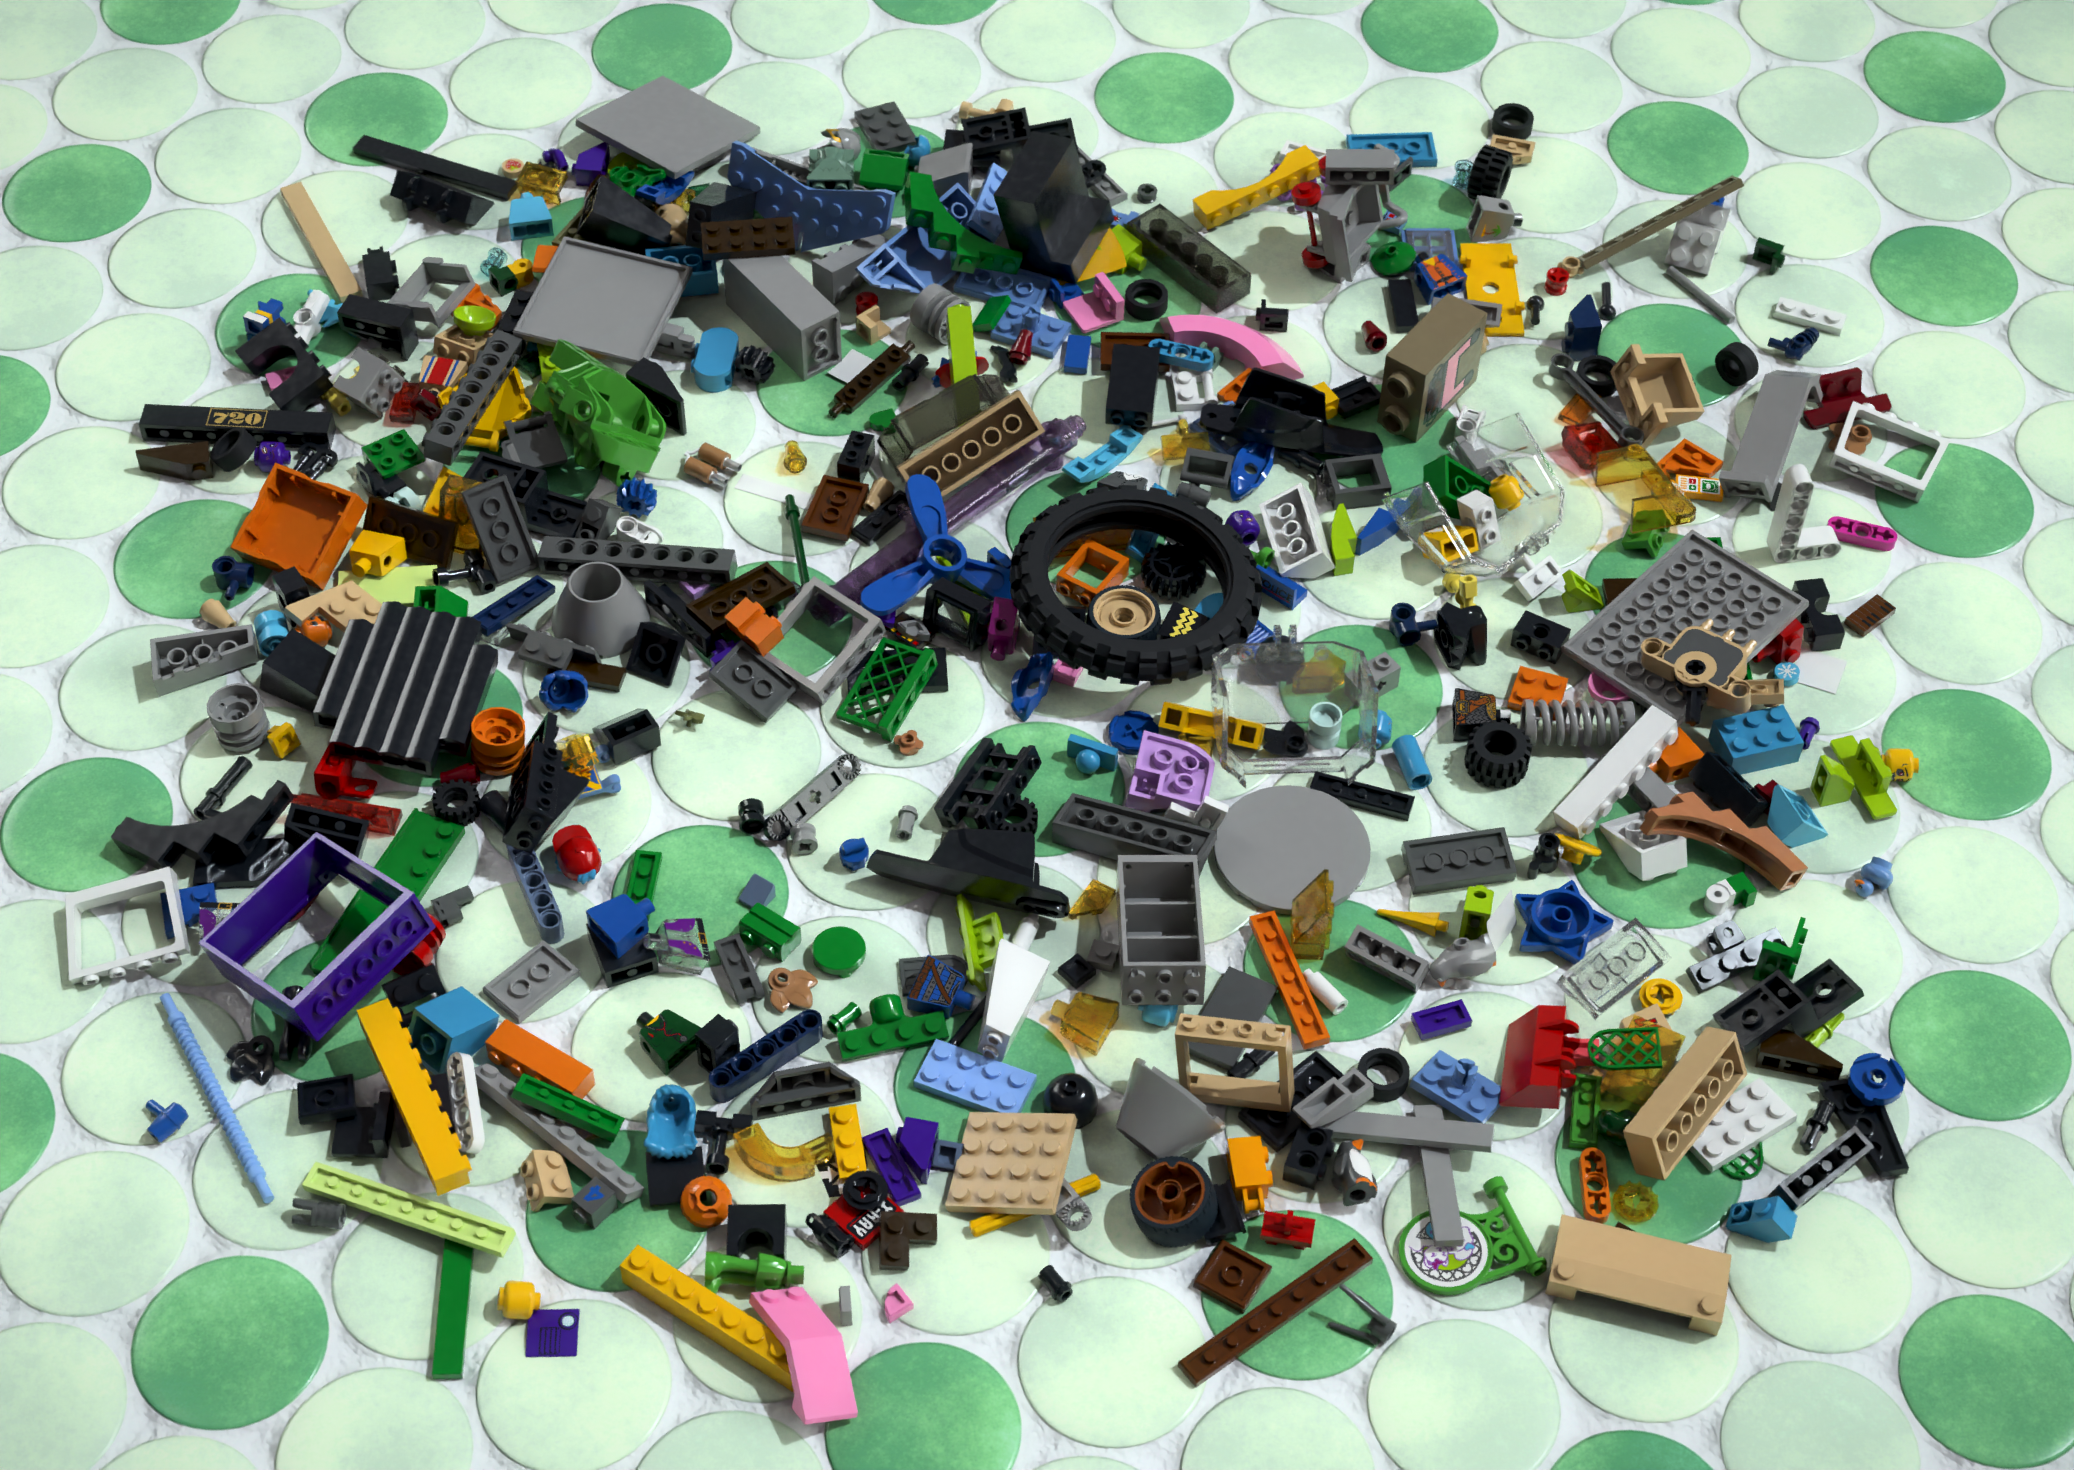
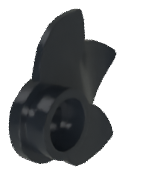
M1291 720L1286 723L1284 731L1265 728L1264 739L1267 743L1263 748L1271 754H1287L1291 757H1302L1307 753L1308 744L1304 738L1305 733L1303 729Z
M259 1035L250 1041H240L229 1049L226 1056L234 1061L230 1069L233 1082L241 1081L252 1074L262 1085L269 1081L275 1069V1063L272 1059L275 1047L269 1037ZM263 1044V1049L256 1052L257 1047Z

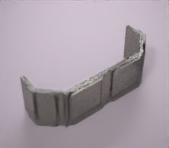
M970 375L940 391L938 395L924 400L895 416L894 419L890 420V425L884 429L878 438V446L897 477L902 482H905L897 466L908 460L914 450L977 416L1008 396L1009 392L997 375Z

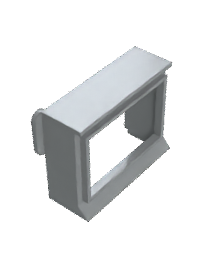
M426 257L422 260L423 263L387 303L412 309L415 321L432 322L440 327L474 288L475 283L466 265L443 263V258ZM435 283L459 285L436 312L432 304L420 301Z

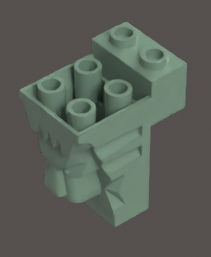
M837 147L810 149L807 186L815 189L854 190V149H841Z

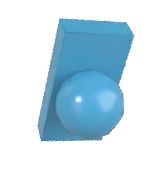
M1070 734L1067 742V756L1076 759L1075 762L1079 771L1090 774L1096 772L1099 767L1115 771L1118 765L1117 748Z

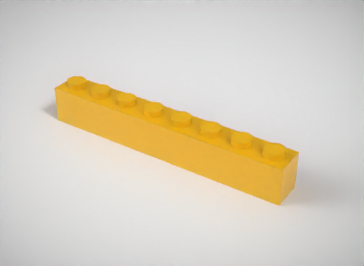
M387 998L356 1010L363 1033L437 1195L440 1196L469 1184L468 1172L472 1168L466 1154L461 1156L459 1149H462L459 1138L456 1133L451 1134L448 1129L452 1127L446 1111L441 1113L439 1106H442L439 1095L436 1090L431 1091L429 1085L432 1084L427 1069L421 1070L419 1066L422 1060L417 1048L411 1049L409 1045L412 1043V1038L408 1028H402L400 1025L403 1019L398 1007L392 1008Z
M637 1245L620 1264L622 1282L794 1393L785 1347L770 1328L640 1245Z

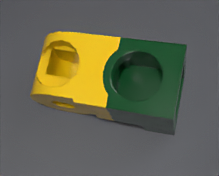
M521 258L514 261L513 264L500 269L497 266L488 268L491 286L502 297L532 283L534 280L532 262L529 259Z

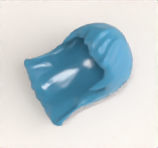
M665 1084L658 1088L652 1096L646 1117L648 1135L644 1140L646 1151L651 1153L652 1156H657L658 1158L665 1157L666 1159H670L673 1156L677 1159L679 1157L686 1158L688 1155H692L696 1149V1144L698 1143L694 1134L696 1106L693 1097L686 1089L678 1085Z

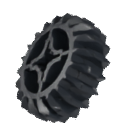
M1168 541L1165 546L1158 543L1157 548L1151 547L1149 553H1145L1141 563V578L1144 581L1145 588H1150L1151 594L1158 592L1159 598L1164 595L1169 600L1171 597H1177L1179 600L1182 595L1189 598L1191 593L1196 594L1198 588H1202L1204 584L1206 563L1197 553L1185 545H1180L1178 541L1176 544H1170Z

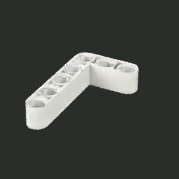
M1802 464L1793 465L1786 470L1769 529L1767 545L1776 563L1830 558L1837 555L1841 550L1839 540L1831 526L1803 528L1814 484L1807 468Z

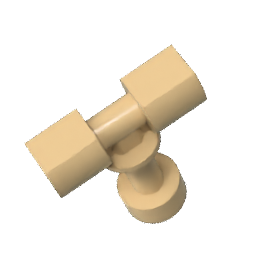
M1001 99L997 109L991 108L990 111L973 108V104L963 101L959 109V118L968 119L971 116L978 117L1014 110L1013 102L1009 99Z

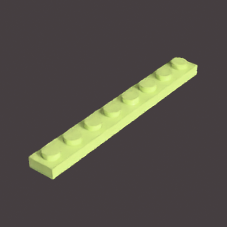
M319 1162L314 1163L302 1183L305 1191L501 1258L504 1257L516 1235L514 1228Z

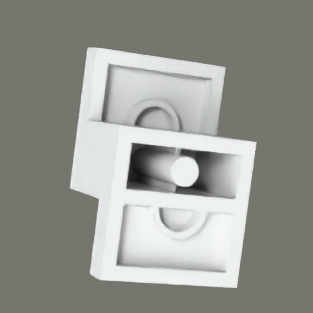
M1709 204L1677 221L1665 263L1708 275L1714 255L1718 253L1731 209Z

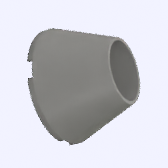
M590 562L576 568L570 575L551 616L554 637L559 639L567 638L580 646L589 645L597 650L599 656L603 655V659L615 657L631 650L640 622H650V610L646 600L618 568L606 562Z
M1135 1059L1116 1128L1138 1148L1155 1160L1166 1156L1179 1157L1224 1130L1226 1127L1224 1122L1217 1115L1214 1117L1210 1115L1206 1110L1207 1106L1192 1093L1158 1068H1148L1145 1065V1060Z

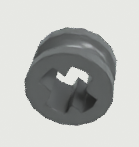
M1146 183L1138 187L1137 199L1139 202L1150 204L1156 200L1157 188L1154 185Z

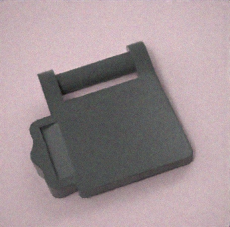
M551 411L543 412L541 416L516 422L511 420L504 421L509 440L501 443L502 458L539 469L563 464L568 461ZM545 424L547 425V427L515 434V431L524 430Z

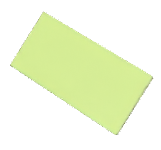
M437 565L395 567L384 576L365 574L363 577L355 576L352 570L338 571V586L352 580L381 604L383 602L397 601L407 607H414L415 586H435L432 572L433 569L438 567Z

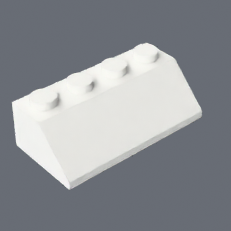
M1302 483L1259 504L1272 549L1275 551L1274 556L1279 573L1282 577L1314 579L1335 568L1314 499Z

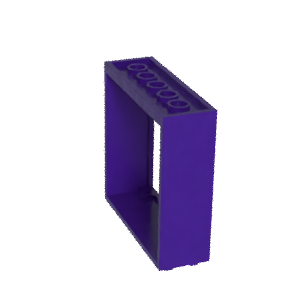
M316 832L199 942V945L222 976L318 1042L436 926L412 891ZM337 875L388 907L292 1000L242 967Z

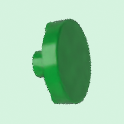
M843 926L831 927L822 931L815 938L812 945L814 965L822 971L838 975L840 978L850 977L852 972L863 964L866 957V945L863 937L857 931Z

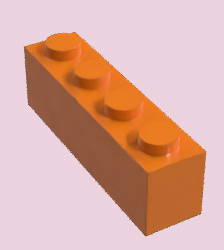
M507 1019L485 1041L487 1056L490 1061L496 1065L501 1064L518 1078L525 1073L581 1099L595 1086L592 1068Z

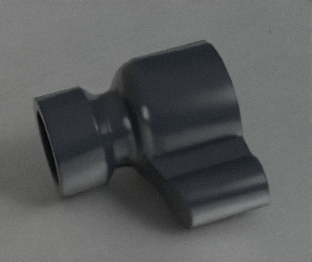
M1544 833L1539 837L1538 845L1534 849L1532 861L1528 867L1527 877L1529 879H1536L1539 872L1547 874L1557 868L1560 840L1555 834Z

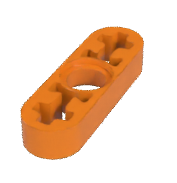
M1592 1147L1586 1148L1582 1151L1578 1164L1583 1214L1588 1221L1604 1224L1608 1220L1611 1211L1606 1158L1601 1150ZM1588 1159H1593L1594 1163H1596L1593 1172H1591V1162ZM1596 1181L1601 1184L1602 1189L1593 1191L1588 1188L1587 1183ZM1599 1200L1598 1209L1601 1211V1214H1596V1211L1593 1209L1594 1203Z

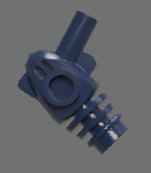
M1810 327L1795 335L1792 339L1786 337L1781 341L1770 337L1767 346L1785 351L1787 358L1800 361L1803 355L1808 353L1814 343L1817 342L1819 332L1817 329Z

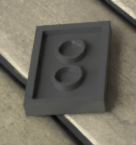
M895 101L854 112V118L872 149L902 152L905 151L908 145L913 146L917 144V141L914 139L916 137Z
M743 640L708 675L709 678L765 723L777 713L799 688V685Z

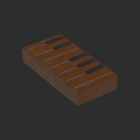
M1877 594L1847 616L1844 624L1861 637H1864L1895 613L1896 607Z

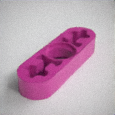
M1840 516L1831 517L1827 523V526H1831L1834 529L1839 541L1881 551L1892 550L1898 537L1897 533L1891 528ZM1863 531L1867 534V536L1862 537L1857 535L1855 532Z

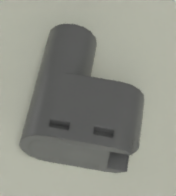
M467 885L431 900V905L441 925L446 927L463 919L459 906L474 900L470 887Z

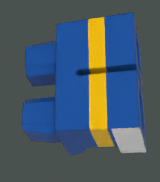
M273 298L267 303L258 301L259 309L255 313L248 311L243 316L248 341L279 317L286 324V320L279 314L283 310V303Z

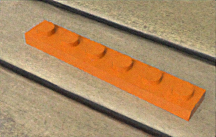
M1275 910L1249 916L1250 927L1276 986H1278L1279 994L1303 1049L1329 1044L1330 1035Z

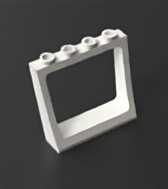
M1853 401L1829 466L1919 502L1950 440L1941 437L1940 432L1936 430L1926 431L1919 428V425L1914 421L1903 422L1897 419V416L1892 412L1881 413L1876 411L1875 407L1870 403L1859 404ZM1854 418H1862L1935 448L1936 453L1921 480L1915 479L1847 451L1844 446Z
M170 867L65 895L69 981L73 984L82 982L83 985H93L98 983L99 978L109 975L110 978H119L126 974L125 970L133 968L137 971L148 970L152 968V963L162 961L164 964L174 963L178 961V956L190 953L177 874ZM166 890L175 935V942L172 945L82 969L81 914L83 911L154 891Z

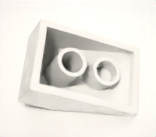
M1644 810L1599 824V829L1627 870L1642 881H1650L1657 876L1675 873L1679 869L1688 867L1686 838L1667 834L1646 836L1639 829L1647 813Z

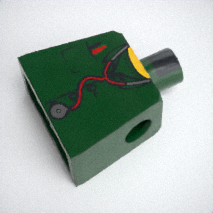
M669 1009L663 1010L655 1018L648 1012H643L638 1017L636 1024L642 1028L639 1032L640 1045L666 1076L697 1050L695 1033L701 1027Z

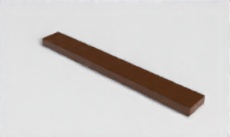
M1355 1238L1181 1359L1178 1362V1368L1197 1388L1334 1291L1340 1284L1345 1283L1372 1264L1373 1257Z

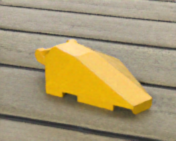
M515 366L464 445L489 448V451L497 452L500 440L507 435L504 421L511 420L516 422L531 417V406L528 398L525 397V389L518 369ZM461 378L458 379V385L454 388L449 386L438 394V403L441 409L444 405H448L450 396L453 391H457Z

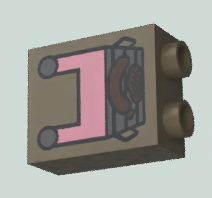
M1447 293L1386 355L1377 422L1385 430L1394 435L1400 434L1416 443L1477 380L1487 312Z

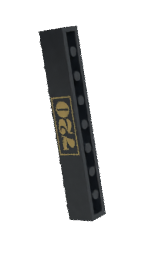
M145 404L139 421L143 441L197 443L208 441L209 444H215L229 430L235 427H243L257 441L256 446H259L261 442L268 441L283 442L287 448H300L301 445L312 442L317 445L326 444L331 450L336 431L333 413Z

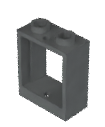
M1380 453L1325 460L1324 470L1320 471L1322 484H1326L1327 501H1331L1333 510H1337L1338 505L1344 503L1346 509L1390 503L1392 487ZM1370 473L1373 482L1371 486L1340 489L1337 477Z

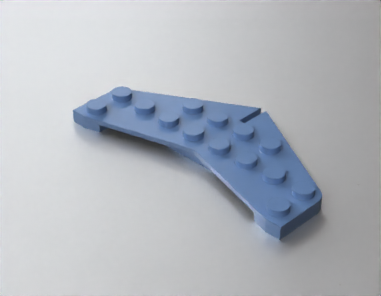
M732 142L728 168L729 183L732 186L756 192L755 209L764 219L792 217L796 251L801 249V252L879 235L890 228L895 192L886 189H875L873 191L815 189L801 184L756 154V150L746 143Z

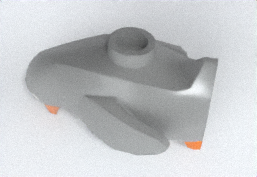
M1487 933L1482 934L1475 940H1469L1464 937L1455 939L1453 944L1448 946L1430 965L1429 973L1433 979L1443 987L1449 978L1478 976L1495 966L1496 952Z

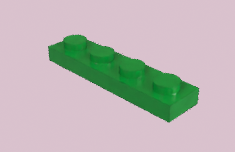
M525 1073L520 1077L511 1095L512 1098L524 1104L530 1105L610 1142H614L625 1118Z

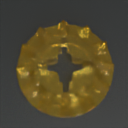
M1629 1180L1626 1184L1619 1185L1613 1196V1204L1618 1214L1632 1222H1644L1651 1219L1659 1207L1658 1195L1654 1194L1651 1186L1646 1187L1641 1181L1631 1183ZM1637 1194L1640 1197V1202L1634 1208L1633 1198Z

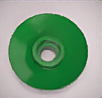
M1390 242L1382 245L1374 252L1371 259L1372 266L1378 273L1396 275L1408 270L1414 264L1416 252L1406 242Z

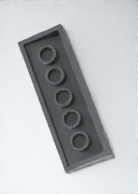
M1075 793L1071 794L1052 822V843L1117 860V855H1197L1199 878L1208 855L1217 840V831Z

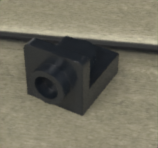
M1261 299V307H1256V321H1260V331L1287 332L1289 309L1266 308V299Z

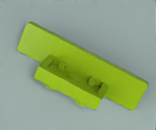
M1852 735L1831 740L1830 746L1841 765L1846 769L1848 775L1852 776L1854 787L1872 818L1877 820L1896 815L1897 808L1887 793L1890 781L1892 780L1891 769L1885 765L1879 749L1873 745L1870 738L1860 740L1859 744Z
M962 894L956 895L958 905L955 907V910L961 922L959 933L965 945L963 956L968 963L969 969L966 971V975L972 986L975 985L981 992L987 991L984 969L992 966L1001 938L1004 939L1000 916L993 912L975 920L972 904Z

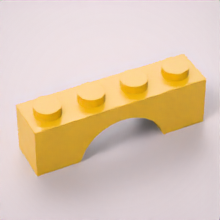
M1172 702L1163 703L1158 727L1205 736L1256 750L1261 748L1266 726L1263 723Z

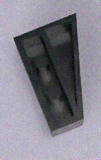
M349 294L337 311L342 330L366 342L371 339L381 344V349L385 351L391 349L402 354L401 359L407 361L419 344L412 309Z
M291 803L284 824V841L300 848L311 836L318 832L359 859H362L369 834V820Z

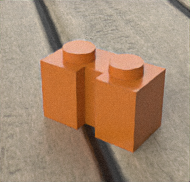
M745 597L724 618L731 631L764 657L784 639L780 629L782 624L776 617L764 615L766 611L757 601L752 603Z

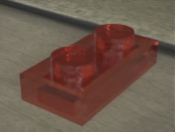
M403 382L401 390L393 398L389 414L391 422L414 423L417 410L409 404L412 398L420 392L419 383Z

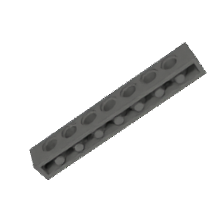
M496 330L492 337L487 338L484 350H480L477 354L476 362L470 364L467 376L461 378L457 391H453L450 396L448 405L442 407L439 419L435 418L431 431L425 433L422 440L425 458L449 466L452 465L519 360L523 338L500 330Z
M544 536L538 554L541 574L570 576L576 568L583 564L606 562L618 568L628 580L647 581L650 579L652 582L680 584V581L687 582L689 585L710 584L715 587H720L733 580L738 567L735 549Z

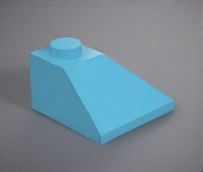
M1779 784L1774 787L1767 823L1772 832L1785 845L1794 848L1825 838L1828 835L1803 796Z

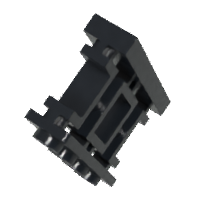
M983 737L934 807L942 827L951 828L952 825H958L963 817L974 818L978 829L986 827L989 830H996L1042 763L1035 746L1022 747L1017 755L1006 754L1002 743H997L995 746L992 738ZM988 781L998 782L992 791L983 789Z

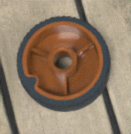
M1166 1156L1156 1159L1139 1171L1130 1188L1131 1210L1136 1223L1141 1231L1156 1244L1171 1248L1193 1244V1242H1197V1240L1205 1236L1215 1222L1218 1210L1215 1188L1205 1170L1191 1159L1189 1160L1182 1156Z

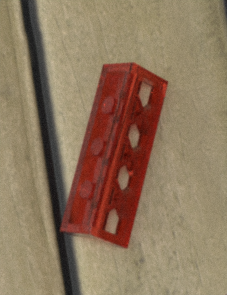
M306 793L301 795L293 794L294 798L291 803L369 820L370 832L394 836L403 816L402 810L398 808L337 798L328 800L318 795Z

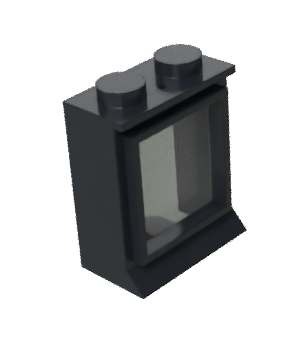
M942 577L927 589L922 622L926 628H931L963 644L973 652L980 645H984L988 639L987 628L992 614L990 612L992 602Z

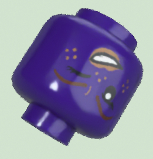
M264 441L254 450L255 466H259L262 472H270L275 462L283 466L290 464L291 452L286 450L283 442Z
M1248 510L1234 511L1225 522V524L1232 526L1242 537L1245 546L1254 543L1260 533V527L1256 519Z

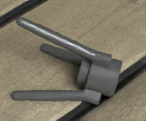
M1340 1284L1339 1287L1342 1291L1373 1316L1367 1326V1329L1371 1332L1369 1334L1334 1322H1329L1328 1326L1366 1339L1374 1345L1379 1340L1386 1344L1394 1333L1397 1323L1381 1314L1369 1302L1354 1293L1347 1286Z

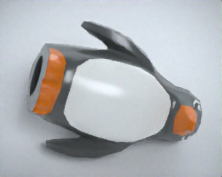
M1362 1139L1341 1142L1333 1162L1334 1177L1331 1181L1339 1192H1343L1344 1206L1362 1204L1370 1198H1375L1377 1195L1378 1186L1376 1178L1371 1172L1368 1160L1361 1154V1148L1364 1143Z

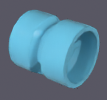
M268 610L258 614L254 619L253 623L260 652L268 657L289 633L285 615L277 610Z

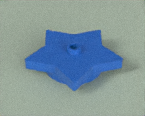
M1573 880L1558 889L1548 890L1540 895L1516 894L1514 900L1527 925L1519 950L1521 952L1553 951L1579 968L1583 964L1587 943L1610 930L1614 922L1611 918L1592 909L1589 902L1581 896Z

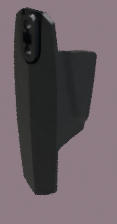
M1259 368L1252 369L1234 405L1209 403L1201 409L1199 425L1205 430L1229 437L1343 457L1383 454V446L1376 433L1327 423L1325 393L1318 391L1312 386Z
M970 828L951 829L928 861L877 849L870 856L866 867L872 872L888 879L954 897L962 894L967 900L1052 918H1064L1070 913L1069 898L1065 894L1040 885L1039 865L1035 863V836L1030 832Z

